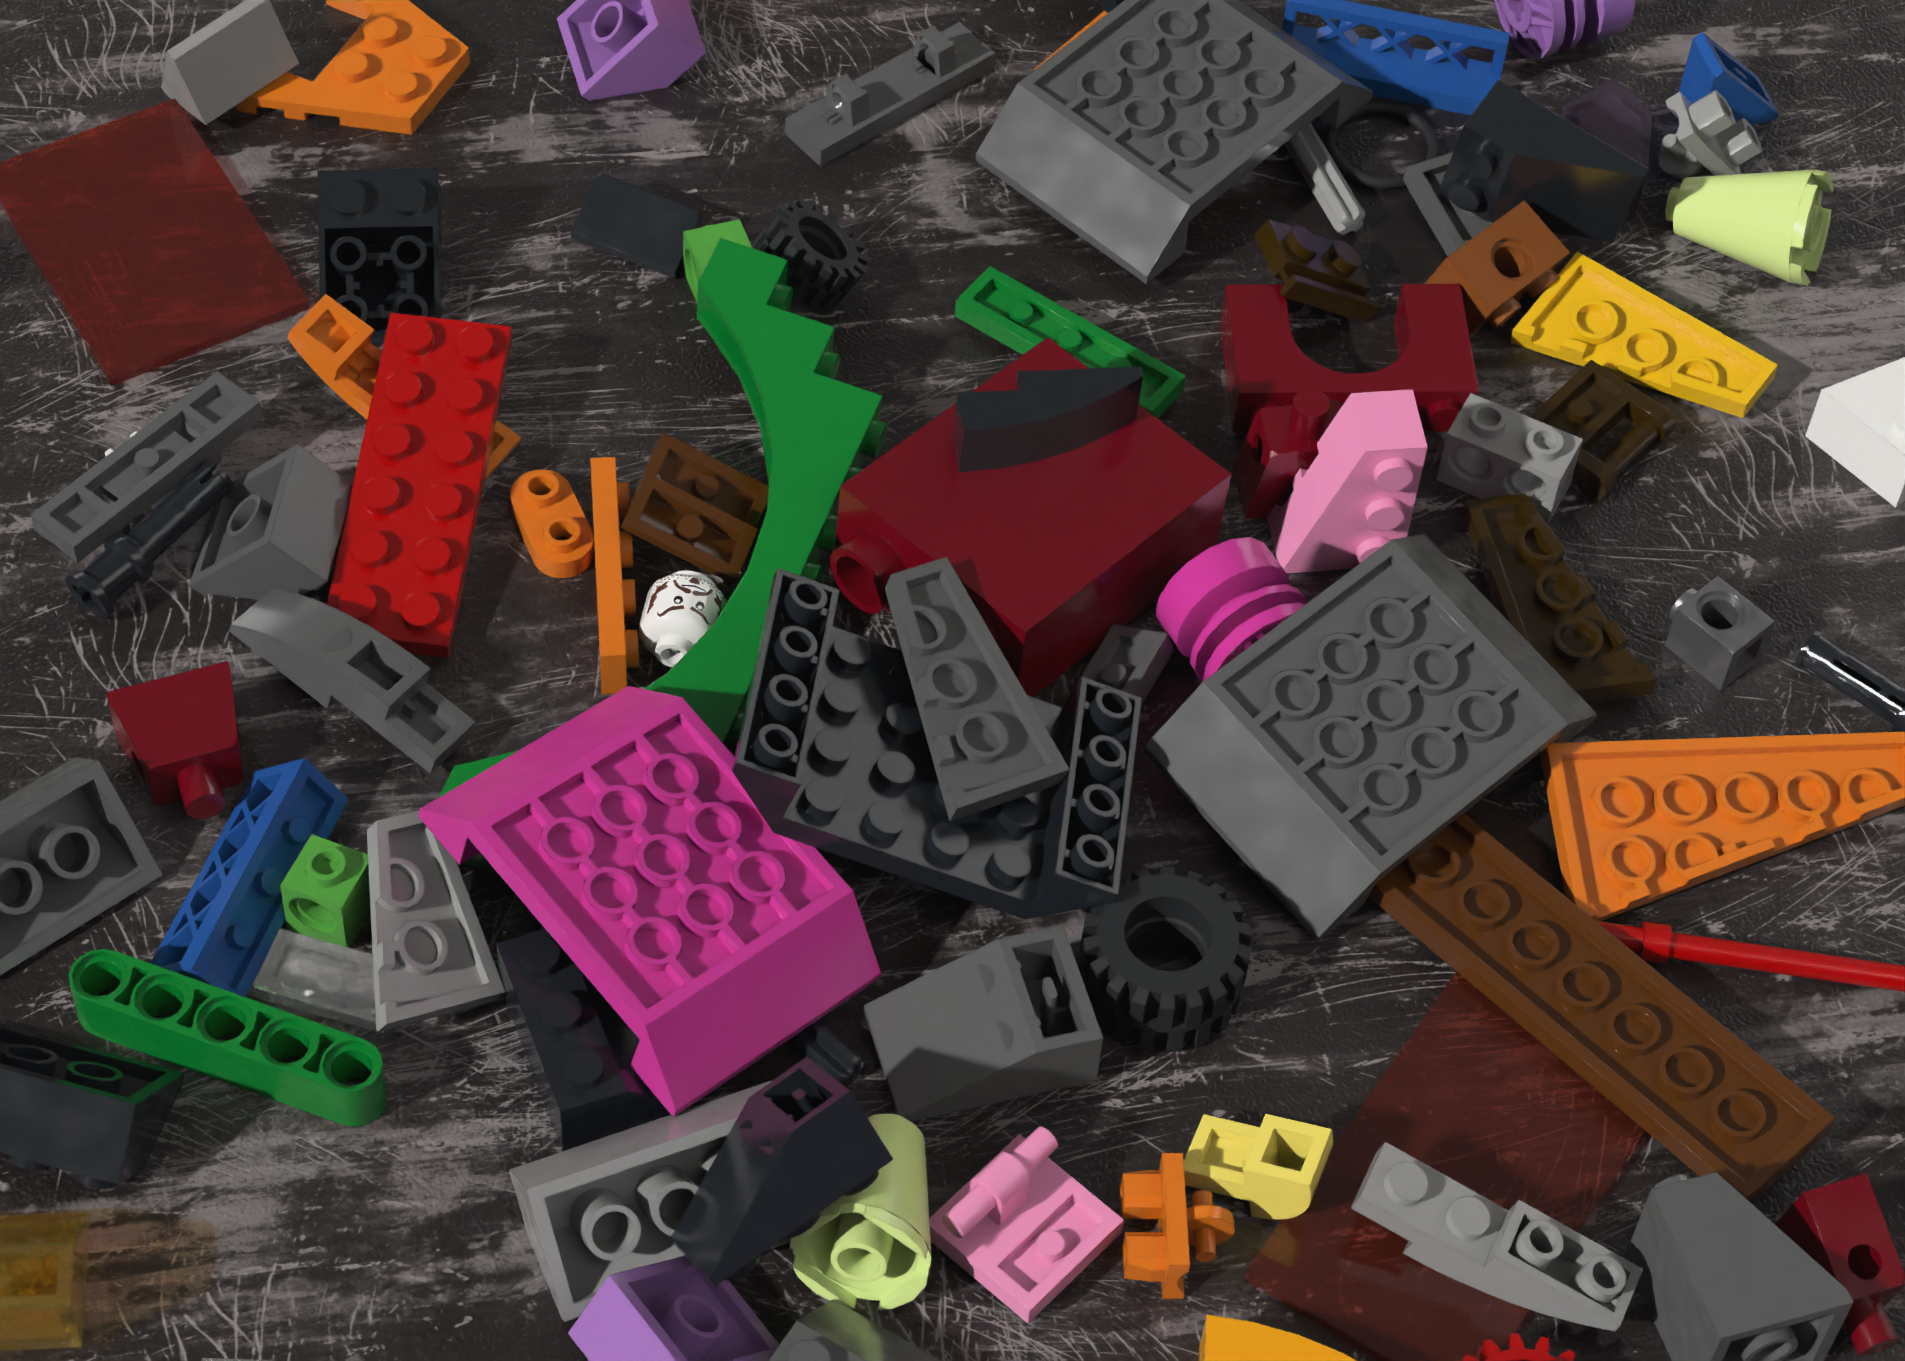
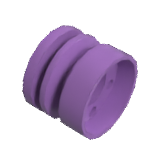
M1494 0L1500 22L1505 32L1510 33L1509 39L1522 55L1533 60L1574 48L1578 42L1585 44L1624 32L1632 21L1635 0Z

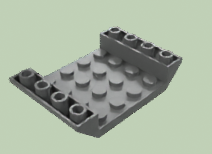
M1124 0L1017 83L976 152V162L1142 282L1148 284L1185 253L1188 223L1191 219L1316 117H1319L1336 129L1372 99L1373 91L1239 0Z
M1425 534L1390 540L1203 681L1144 746L1143 752L1311 936L1318 941L1365 904L1375 883L1550 744L1567 743L1595 721L1598 714Z

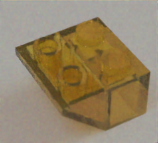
M89 1212L0 1216V1351L82 1347L90 1231Z

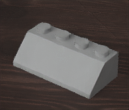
M772 1081L686 1109L675 1117L669 1115L509 1169L527 1235L558 1312L564 1322L577 1318L582 1314L610 1274L684 1256L671 1240L672 1234L748 1098ZM791 1238L781 1239L768 1250L790 1243Z

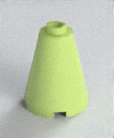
M1813 169L1686 177L1681 183L1680 188L1672 187L1666 203L1665 218L1667 221L1673 222L1674 233L1789 283L1808 286L1811 281L1806 275L1805 270L1817 271L1828 234L1832 209H1826L1821 206L1822 191L1833 193L1832 176L1829 172Z
M877 1114L868 1117V1120L893 1160L878 1170V1177L865 1190L855 1195L842 1196L819 1212L820 1217L809 1230L791 1238L790 1249L792 1248L795 1256L792 1266L797 1277L815 1294L829 1301L834 1299L850 1308H855L857 1299L880 1300L877 1310H888L913 1301L926 1287L932 1265L924 1136L915 1124L900 1115Z

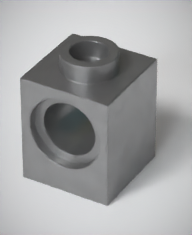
M1717 576L1698 592L1694 588L1687 590L1674 603L1669 613V617L1673 621L1665 646L1721 691L1761 660L1775 621Z

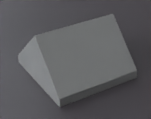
M245 0L167 51L161 88L174 102L207 125L298 65L299 62L270 0Z

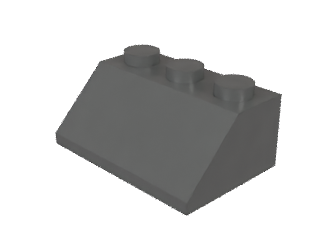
M74 757L0 801V975L163 875L99 760Z

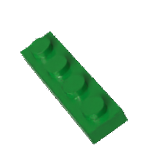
M991 266L956 300L955 317L1022 355L1049 337L1089 368L1142 367L1143 381L1138 405L1157 419L1184 390L1185 375Z

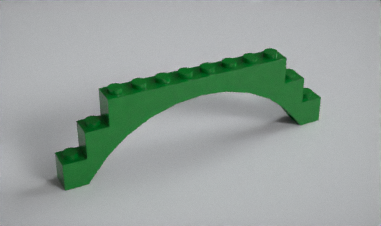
M720 238L698 281L697 320L706 329L739 377L760 429L769 484L767 512L748 569L715 623L669 672L645 689L682 697L732 753L733 749H737L773 577L777 569L780 568L820 583L823 565L818 563L824 550L829 552L835 550L840 486L863 470L862 467L867 456L878 457L886 437L888 423L880 421L882 395L834 380L840 362V354L832 352L835 327L788 312L794 290L793 287L786 285L788 260ZM519 750L455 765L439 797ZM481 853L463 862L500 876Z

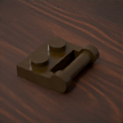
M1590 360L1530 416V418L1583 439L1573 478L1576 479L1578 487L1586 496L1596 500L1604 498L1615 487L1616 477L1652 442L1659 443L1663 441L1675 428V420L1669 410L1593 360ZM1624 416L1636 424L1600 460L1587 452Z

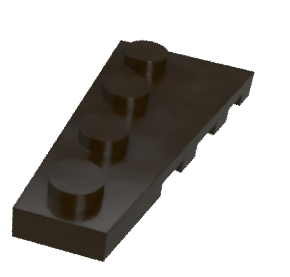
M1524 493L1467 501L1463 518L1495 608L1586 703L1652 694L1657 681L1656 677L1646 663L1639 665L1627 648L1629 639L1616 621L1609 623L1594 602L1596 592L1584 575L1578 577L1574 574L1563 558L1565 554L1564 547L1528 496Z

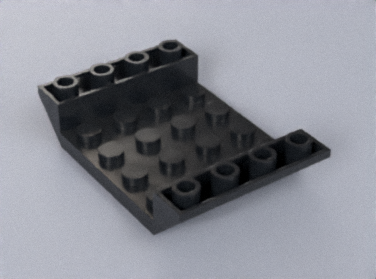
M780 568L777 569L773 577L732 772L775 834L1022 919L1036 918L1114 902L1119 891L1141 697L1085 677H1081L1063 708L1028 696L1070 769L1065 779L1060 784L950 822L902 651L834 627L833 621L839 589Z

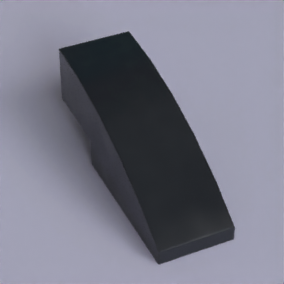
M1142 367L1017 371L1015 390L958 392L953 426V441L959 472L1000 469L1036 462L1075 450L1109 435L1136 418L1143 381Z

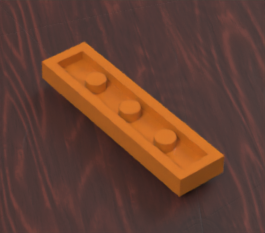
M615 457L590 458L602 695L615 694L627 687V668H639L637 629L625 630L624 617H636L635 580H622L621 568L633 567L632 533L626 530H619V519H624L630 504L629 481L617 482Z

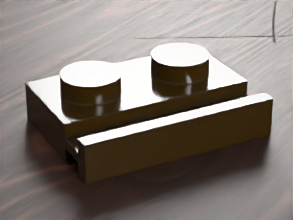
M1270 219L1254 234L1273 277L1283 280L1285 283L1280 289L1282 297L1366 323L1380 309L1377 301L1368 299L1366 296L1371 287L1361 269V257L1348 243L1341 240L1332 241L1314 235L1303 227H1291Z

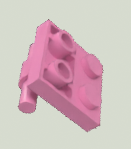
M1038 1127L1026 1139L1019 1134L929 1218L931 1242L1026 1323L1032 1321L1122 1233L1124 1219L1048 1158L1058 1148V1142L1054 1135L1044 1127Z

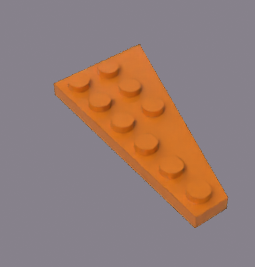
M1905 732L1552 743L1540 753L1565 896L1595 921L1608 919L1905 806Z

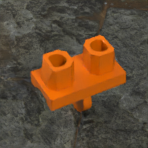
M1162 1153L1159 1170L1122 1173L1120 1184V1212L1122 1219H1157L1158 1232H1125L1123 1242L1124 1278L1161 1282L1162 1299H1183V1275L1189 1272L1190 1269L1189 1246H1195V1257L1198 1261L1210 1262L1215 1260L1217 1257L1216 1245L1231 1239L1235 1233L1233 1214L1228 1209L1213 1206L1212 1193L1207 1190H1199L1192 1193V1207L1186 1208L1183 1153Z

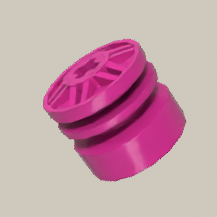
M1252 537L1230 539L1210 547L1187 562L1169 580L1158 598L1156 617L1181 654L1190 658V664L1199 679L1205 681L1302 608L1307 602L1299 589L1290 586L1291 582L1285 570L1265 543Z

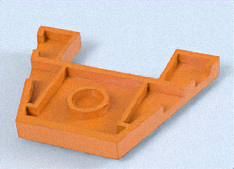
M326 0V5L365 21L314 81L286 72L237 104L236 110L243 113L257 114L258 107L284 110L285 118L304 121L311 114L339 117L341 126L412 135L470 65L469 47L409 0Z

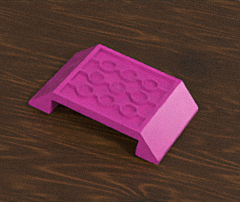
M627 686L420 808L418 817L459 865L481 853L640 1039L630 1067L669 1113L675 1117L877 981L881 971L853 890L815 847L775 834L732 772L735 757L687 702L679 696Z

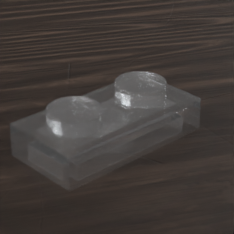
M279 929L254 982L256 998L376 1031L373 954Z

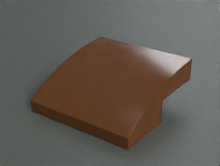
M663 433L657 441L643 471L621 528L733 584L739 575L757 534V524L768 502L769 486Z

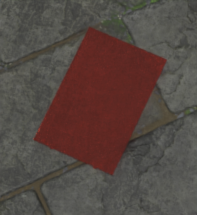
M175 98L0 162V206L111 386L310 309L308 298Z

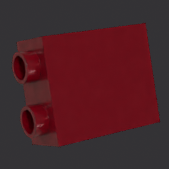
M1047 337L972 392L1015 390L1017 371L1090 368ZM955 403L840 486L835 550L830 557L832 575L838 587L846 598L862 611L876 614L885 609L892 615L885 592V586L891 574L947 557L1026 695L1036 696L1102 643L1113 624L1125 626L1156 602L1169 580L1187 562L1206 549L1217 545L1231 473L1140 405H1138L1137 415L1134 420L1109 435L1075 450L1040 461L1011 467L959 472L953 441Z

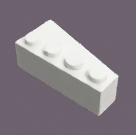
M1905 357L1821 389L1805 435L1895 508L1905 501Z

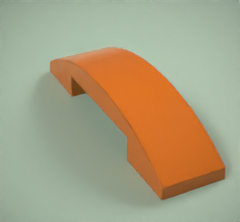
M325 294L289 331L287 339L312 370L347 404L367 419L382 350L371 343L374 333L372 327ZM498 420L496 421L485 481L516 448L521 440L519 435Z

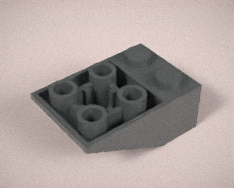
M1063 925L996 939L864 1005V1013L896 1114L911 1122L1097 1081L1103 1036Z

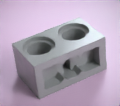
M1470 393L1447 433L1436 480L1480 499L1525 493L1547 525H1549L1571 484L1583 439Z

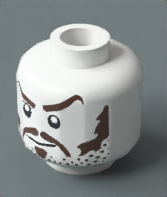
M686 570L657 580L648 591L639 623V638L646 649L655 655L661 663L673 667L711 628L727 604V600L715 583L701 573Z

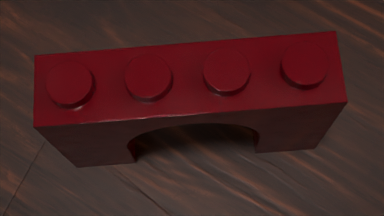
M1284 284L1225 285L1219 325L1233 432H1248L1257 411L1264 407L1291 405L1295 394L1303 389L1319 390L1329 398V401L1337 400L1342 404L1345 403L1351 393L1413 389L1423 431L1438 432L1449 431L1470 393L1478 396L1479 389L1460 284H1402L1393 323L1399 358L1383 369L1361 374L1343 373L1325 368L1312 361L1299 349L1291 333L1287 299L1282 297L1280 289Z

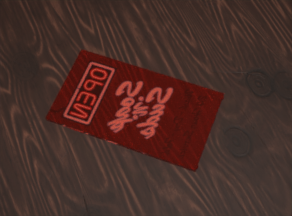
M1456 971L1331 1149L1308 1209L1301 1215L1281 1220L1246 1270L1243 1279L1253 1287L1261 1289L1378 1361H1462L1466 1354L1479 1359L1478 1356L1483 1342L1491 1339L1498 1345L1501 1351H1504L1511 1334L1518 1331L1529 1314L1530 1309L1506 1302L1463 1284L1403 1254L1408 1243L1407 1239L1351 1209L1376 1152L1387 1142L1508 1211L1518 1200H1521L1572 1230L1581 1233L1646 1131Z

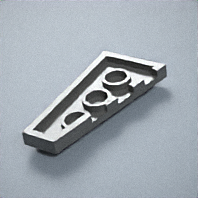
M941 558L891 574L885 586V592L949 821L963 818L1062 783L1070 770L948 558Z

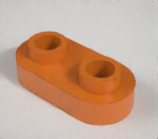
M533 470L518 477L510 490L511 514L537 569L545 575L554 578H571L586 571L594 558L593 532L570 483L561 474L551 470ZM562 537H568V538H569V539H567V540H559V539H561Z

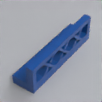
M1287 0L1282 27L1283 31L1372 90V96L1465 115H1472L1497 80H1500L1510 37L1508 32L1345 0ZM1297 12L1320 16L1328 25L1319 29L1295 25ZM1360 24L1374 26L1382 36L1373 40L1361 38L1352 28ZM1415 35L1430 37L1437 46L1430 50L1417 49L1406 39ZM1475 46L1495 51L1492 63L1469 59L1461 50Z
M306 758L255 771L150 963L245 997L286 920L280 888L282 881L311 834L328 840L349 798Z

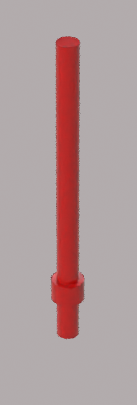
M1596 921L1647 962L1666 964L1668 958L1905 992V965L1672 932L1671 925L1643 921L1641 927Z

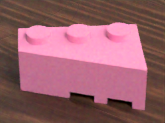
M1413 389L1351 393L1318 441L1319 454L1309 469L1300 468L1292 479L1294 489L1283 506L1275 505L1267 516L1276 558L1286 574L1353 569L1390 540L1407 537L1428 448Z

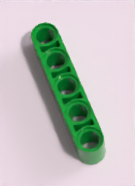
M98 949L89 951L80 956L70 969L69 984L79 1023L85 1031L96 1037L342 1125L352 1127L367 1125L376 1120L385 1110L387 1092L381 1053L374 1044L365 1039L114 950ZM102 991H113L108 995L94 996ZM163 1013H176L171 1017L156 1018ZM224 1035H239L238 1037L232 1040H217L223 1037ZM287 1057H302V1059L292 1063L279 1062ZM351 1079L366 1080L359 1085H342V1083Z

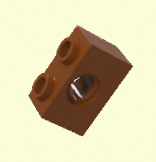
M1524 200L1450 254L1424 284L1461 285L1469 336H1471L1487 323H1490L1495 330L1506 323L1521 309L1522 306L1518 300L1524 295L1528 294L1533 301L1539 298L1549 285L1560 278L1554 270L1570 252Z

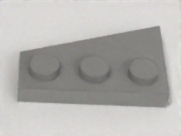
M419 811L377 820L367 829L376 1033L492 1002L505 993L457 862L418 817Z

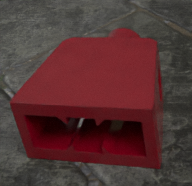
M1303 389L1295 394L1291 405L1264 407L1256 412L1233 467V475L1245 519L1267 517L1275 505L1283 506L1294 491L1292 479L1300 468L1308 470L1319 454L1317 443L1343 406L1342 403L1337 400L1329 401V398L1319 390Z
M225 661L106 692L116 739L152 803L164 805L183 800L187 815L193 819H207L220 813L225 807V799L221 789L238 785L244 780L237 705L229 662Z
M1864 1173L1803 1192L1775 1225L1848 1290L1853 1304L1842 1325H1845L1858 1356H1868L1889 1348L1899 1340L1884 1306L1905 1286V1273L1867 1174Z

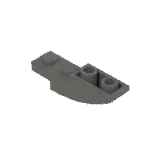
M272 588L230 625L229 632L326 709L338 700L430 774L472 735L476 721L426 683L430 667L377 630L327 604L294 592Z

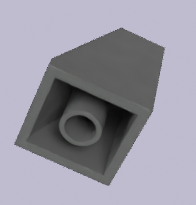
M1717 1172L1691 1178L1686 1174L1675 1175L1659 1182L1651 1189L1624 1256L1626 1260L1643 1269L1637 1286L1672 1361H1824L1853 1304L1848 1290Z

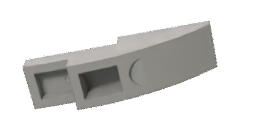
M1387 1142L1376 1152L1351 1206V1209L1407 1239L1408 1243L1403 1254L1429 1268L1506 1302L1581 1325L1616 1331L1621 1326L1643 1271L1641 1267L1521 1200H1518L1508 1211Z

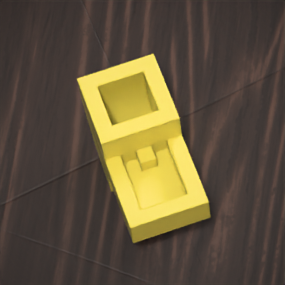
M1203 1114L1184 1159L1185 1186L1249 1201L1252 1217L1272 1220L1296 1217L1305 1212L1311 1203L1333 1147L1332 1129L1270 1114H1265L1260 1127Z

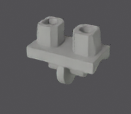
M1714 90L1693 104L1681 92L1665 100L1667 108L1679 119L1677 133L1668 134L1662 139V147L1658 156L1659 166L1668 176L1674 179H1684L1691 175L1700 174L1704 166L1714 176L1741 174L1739 165L1762 152L1754 128L1744 118L1737 122L1735 121L1726 99L1717 90Z

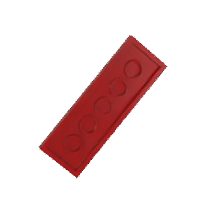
M390 312L327 605L377 630L411 654L450 657L513 341L511 326Z

